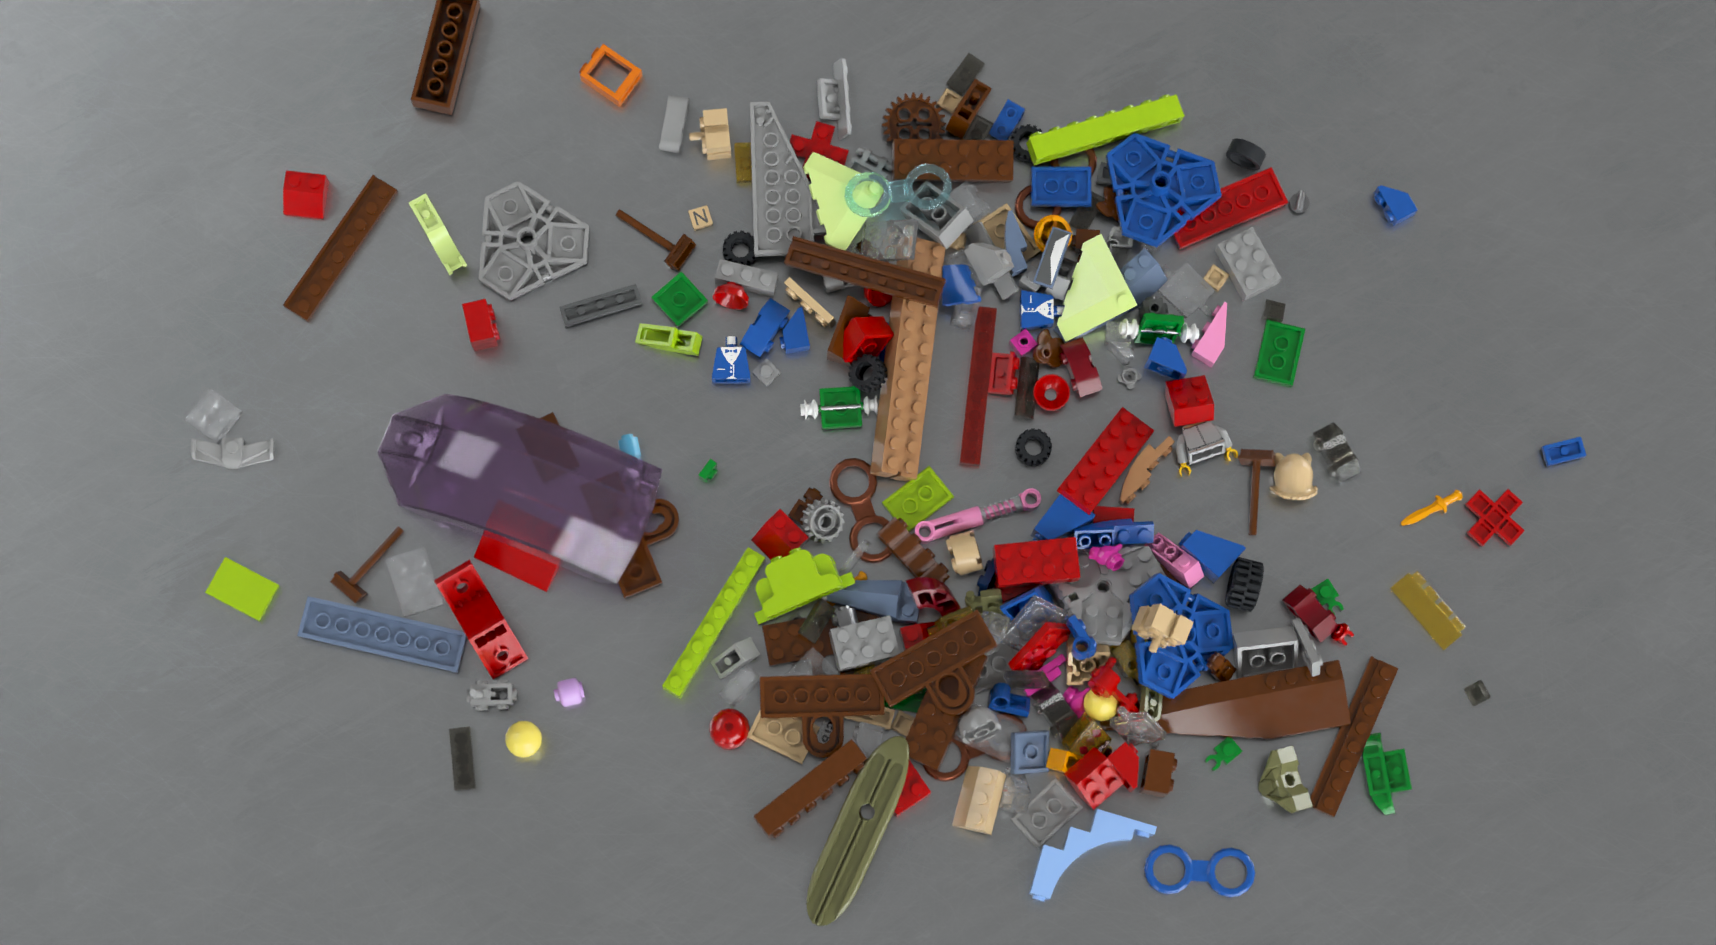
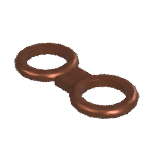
M1093 148L1084 151L1089 159L1088 167H1091V176L1097 167V157ZM1058 159L1050 161L1051 167H1060ZM1031 185L1019 192L1015 200V212L1018 219L1025 226L1035 229L1039 221L1030 219L1023 210V202L1031 194ZM1054 207L1051 215L1060 216L1062 207Z
M857 458L844 459L837 463L831 471L829 484L834 497L841 503L850 505L856 523L851 528L849 535L850 547L854 554L863 561L870 563L882 562L892 554L887 547L879 554L864 553L857 539L858 532L863 526L876 523L884 527L889 522L886 518L875 514L870 500L877 487V477L870 474L871 465L864 460ZM847 467H859L868 476V489L859 497L846 496L838 487V475Z
M1006 712L995 713L999 721L1005 720L1013 723L1019 732L1027 731L1023 721L1016 715ZM955 734L952 742L958 746L962 756L961 763L957 769L952 772L943 773L925 765L923 767L934 779L950 781L958 778L968 768L969 760L988 754L993 759L1001 761L1011 760V751H996L990 746L988 740L976 743L975 740H969L970 744H966Z

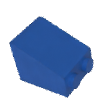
M1060 494L1033 529L1031 534L1032 540L1066 538L1074 534V529L1091 524L1095 514L1091 513L1088 515Z
M1195 530L1193 534L1188 532L1179 542L1182 550L1199 561L1204 576L1213 584L1246 549L1243 545L1199 530Z

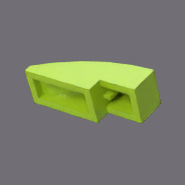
M639 323L635 343L666 351L698 356L703 337L697 332L678 330L675 327Z

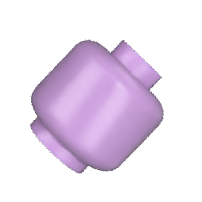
M576 678L561 680L557 683V689H554L556 702L560 701L564 707L579 704L582 698L585 697L582 682H578Z

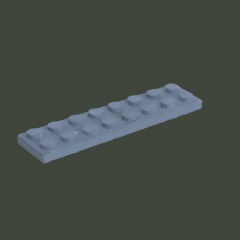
M310 596L307 597L297 635L306 639L458 673L467 639L463 631Z

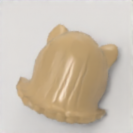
M1275 453V486H1270V490L1283 499L1306 500L1314 497L1318 493V488L1312 485L1311 455L1309 453H1304L1302 456L1299 454H1288L1284 457L1280 453Z

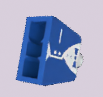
M1021 290L1020 332L1024 329L1034 331L1051 328L1054 318L1062 316L1065 306H1054L1052 295Z
M725 337V347H717L712 372V383H751L746 348L737 347V337Z

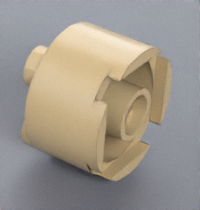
M973 530L949 536L950 539L946 540L950 555L954 554V559H951L953 569L960 576L984 569Z

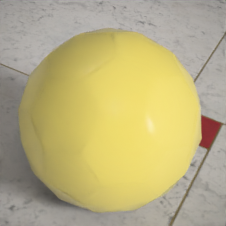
M1091 689L1085 695L1083 703L1088 716L1097 721H1107L1113 718L1117 713L1116 709L1120 705L1112 695L1109 698L1099 697Z
M518 721L508 729L505 735V743L508 750L515 756L530 757L539 750L542 744V735L539 728L532 722Z

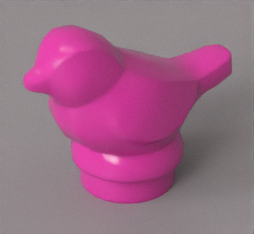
M1119 543L1117 546L1092 547L1088 558L1096 560L1100 565H1106L1112 571H1116L1124 563L1122 555L1118 553L1123 545Z
M1070 686L1062 695V699L1066 704H1069V710L1075 714L1077 721L1084 720L1088 716L1083 703L1085 695L1091 689L1090 687L1079 691L1078 688Z

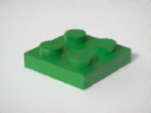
M682 271L651 297L678 328L708 303L705 296Z

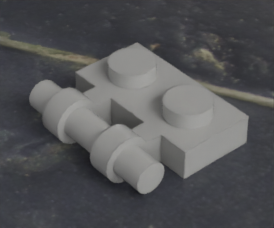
M859 146L856 154L862 156L861 159L852 157L847 167L872 178L883 186L888 174L882 172V170L885 168L891 171L892 163L885 157L881 158L873 154L872 150ZM870 160L876 163L877 167L874 168L866 162Z

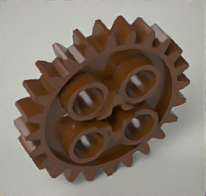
M914 92L911 98L905 93L904 100L898 96L896 98L897 104L894 102L890 103L893 109L886 108L885 111L889 115L882 117V119L887 121V123L882 124V127L887 128L883 135H889L886 142L902 139L899 136L901 130H906L909 133L908 139H922L919 136V131L926 130L929 133L928 139H942L939 134L942 135L946 132L941 129V127L946 126L945 122H941L945 115H939L942 108L936 109L934 106L937 101L930 103V96L924 100L923 93L918 98H916ZM906 111L909 114V118L902 120L899 117V112ZM919 111H926L929 115L928 119H921L918 115ZM913 120L915 124L931 123V126L919 125L916 129H913V126L897 127L896 124H911Z

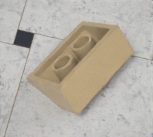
M968 766L952 826L991 835L1006 774L999 770L981 766Z

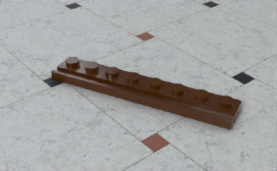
M372 175L284 302L283 306L307 322L311 319L397 194V189Z
M793 236L792 243L789 246L784 261L786 266L938 308L944 284L946 283L944 278Z
M1372 656L1369 658L1348 707L1351 724L1340 726L1311 792L1310 798L1313 808L1335 817L1399 668L1375 659Z

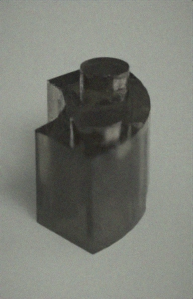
M1334 422L1313 433L1315 438L1313 445L1316 451L1321 453L1328 466L1327 471L1332 478L1335 477L1341 483L1361 472L1358 459L1348 445L1344 432Z
M1051 682L1031 695L1035 702L1032 704L1038 715L1042 713L1051 726L1049 730L1055 739L1059 737L1065 743L1084 730L1077 715L1067 704L1061 692Z

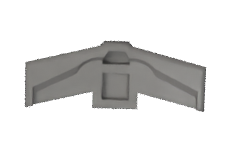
M222 437V445L192 438L191 455L194 460L226 467L227 469H239L240 467L274 460L275 439L244 445L243 438Z

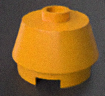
M1048 215L1037 223L1034 230V241L1042 252H1044L1052 227L1072 233L1070 225L1063 217ZM1071 234V237H1070V240H1069V243H1068V246H1069V245H1070V243H1071V240H1072V234Z

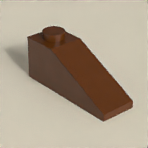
M974 79L952 114L945 130L963 139L992 88Z

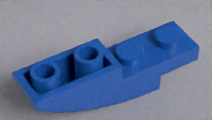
M1119 519L1074 529V537H1076L1077 549L1101 548L1103 546H1115L1119 543H1154L1153 521L1133 522L1132 519Z

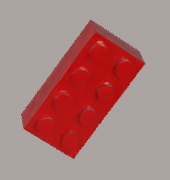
M1076 537L998 544L993 547L997 589L1079 581L1081 577Z

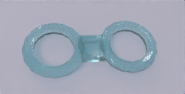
M934 164L917 166L909 172L905 180L890 182L875 172H863L857 174L848 182L844 198L851 211L861 217L880 215L888 208L890 203L910 201L914 206L921 209H934L940 207L948 200L952 190V182L947 172ZM933 173L939 176L944 184L941 195L930 201L918 198L914 194L912 186L919 175ZM864 181L878 183L884 191V198L881 203L873 208L858 206L853 199V191L859 183Z

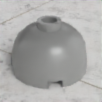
M971 706L959 720L960 735L966 744H970L969 740H975L976 743L988 740L997 734V728L1001 729L997 715L987 707Z

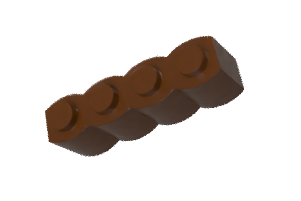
M893 517L876 533V536L915 578L929 577L943 583L950 578L947 574L949 572L947 567L943 563L938 564L934 560L935 554L929 548L924 549L921 546V539L915 533L911 534L906 529L908 525L903 519Z

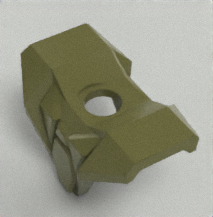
M1293 745L1270 752L1265 770L1258 783L1262 796L1276 802L1291 814L1313 807L1308 788L1303 786L1299 776V761Z

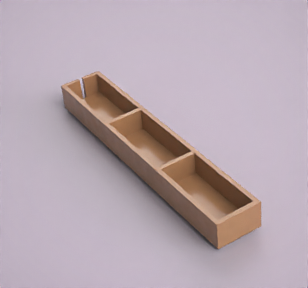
M909 236L899 240L896 265L942 278L945 248L939 243ZM892 296L889 326L895 335L886 345L884 364L887 368V372H885L887 378H884L886 382L881 384L870 474L907 482L916 480L918 474L938 308Z

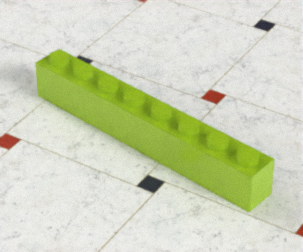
M1166 94L1155 101L1146 100L1135 107L1128 105L1118 112L1111 110L1104 113V116H1091L1080 123L1073 121L1063 128L1056 126L1049 129V132L1033 133L1026 143L1033 165L1126 139L1133 133L1143 134L1180 123L1184 118V113L1177 94L1173 96Z
M749 547L746 549L663 683L662 688L665 691L681 699L766 561L764 556Z

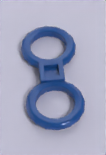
M1162 845L1151 851L1146 858L1144 867L1145 876L1149 884L1158 892L1165 894L1178 893L1185 889L1190 881L1209 882L1212 889L1220 895L1235 897L1247 892L1253 884L1255 877L1254 864L1250 857L1242 850L1235 848L1221 849L1214 853L1209 861L1191 860L1187 852L1178 846ZM1171 853L1181 858L1184 863L1185 872L1184 877L1179 883L1168 886L1156 879L1153 873V865L1158 856ZM1233 856L1243 862L1247 874L1242 885L1230 889L1219 884L1215 877V867L1220 859Z

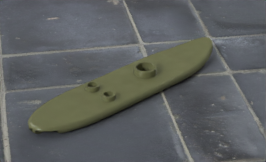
M895 736L886 740L866 760L864 767L859 771L815 865L808 886L806 905L810 920L817 926L832 923L849 906L862 883L893 815L905 783L909 764V746L907 740L902 736ZM866 804H871L875 809L872 819H865L861 815V808Z

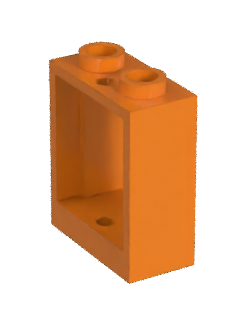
M602 44L600 48L597 47L593 51L592 59L589 63H585L581 67L580 78L582 82L620 107L641 79L642 70ZM604 54L630 71L616 92H613L589 75Z

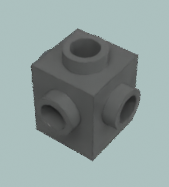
M1156 296L1145 298V301H1142L1140 308H1138L1140 320H1142L1145 313L1168 315L1167 303H1163V299ZM1157 308V312H1154L1151 309Z

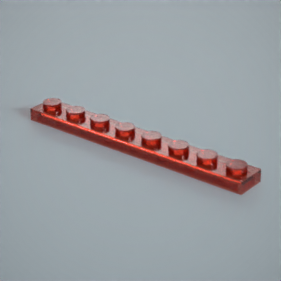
M977 306L960 464L980 466L997 308Z

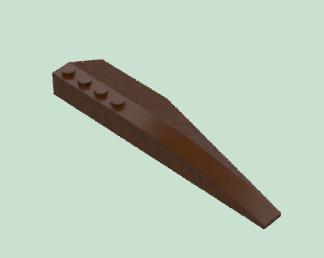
M1339 660L1323 662V665L1320 666V675L1313 677L1308 667L1302 666L1184 689L1173 699L1163 696L1161 717L1152 724H1147L1143 720L1138 721L1130 713L1127 717H1119L1118 712L1107 721H1099L1101 731L1159 732L1160 734L1234 736L1252 739H1276L1351 724L1345 683ZM1138 700V702L1135 704V706H1136L1139 710H1140V700Z

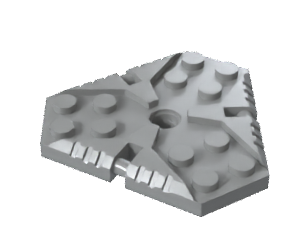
M519 181L485 196L482 228L484 242H481L479 281L509 301L544 285L545 281L549 279L553 281L587 264L589 226L559 206L554 208L550 205L551 202ZM545 212L551 214L548 219L543 217ZM525 236L533 237L530 243L522 242ZM492 238H499V243H493ZM545 267L547 272L540 274L539 270Z
M1122 546L1118 553L1122 555L1124 563L1116 571L1108 569L1106 565H1100L1094 559H1089L1090 549H1077L1081 576L1079 581L1049 584L1059 604H1064L1063 611L1067 618L1075 615L1077 619H1081L1086 626L1085 631L1089 637L1092 636L1096 644L1120 646L1133 626L1129 595L1154 574L1166 575L1150 547Z

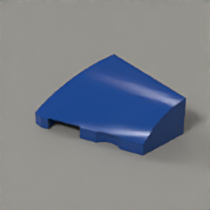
M968 265L943 266V278L946 279V283L942 292V305L952 306L961 303L968 305L981 302V297L976 295L974 290L976 284L971 278V271Z

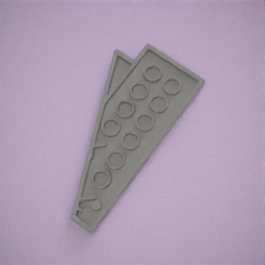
M770 101L750 102L755 257L786 256L793 236L814 242V235H827L824 225L819 223L816 213L819 207L817 200H812L809 190L810 183Z

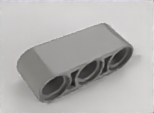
M669 95L659 150L680 152L689 98Z

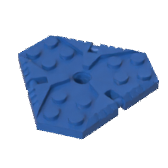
M1137 133L1130 135L1106 154L1112 190L1116 193L1115 204L1123 236L1157 248L1184 227L1187 223L1186 221L1193 220L1221 198L1215 162L1179 148L1177 152L1170 150V145ZM1166 157L1174 159L1173 163L1166 161ZM1156 183H1162L1165 187H1159ZM1129 191V195H1124V192ZM1181 210L1183 215H1180L1177 211Z
M1156 573L1129 595L1133 623L1140 606L1148 605L1151 607L1154 604H1162L1173 610V613L1193 621V625L1184 645L1168 646L1166 648L1158 647L1156 653L1148 650L1152 638L1149 637L1147 639L1148 642H1145V639L1138 636V632L1133 630L1137 640L1135 652L1138 663V678L1140 684L1169 699H1173L1201 676L1199 673L1201 670L1207 671L1209 669L1206 666V660L1211 654L1218 652L1225 656L1234 648L1230 610L1200 594L1192 595L1190 594L1191 589L1160 573Z

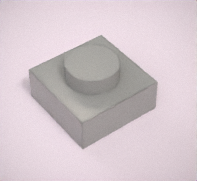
M766 358L752 371V374L767 387L781 372Z

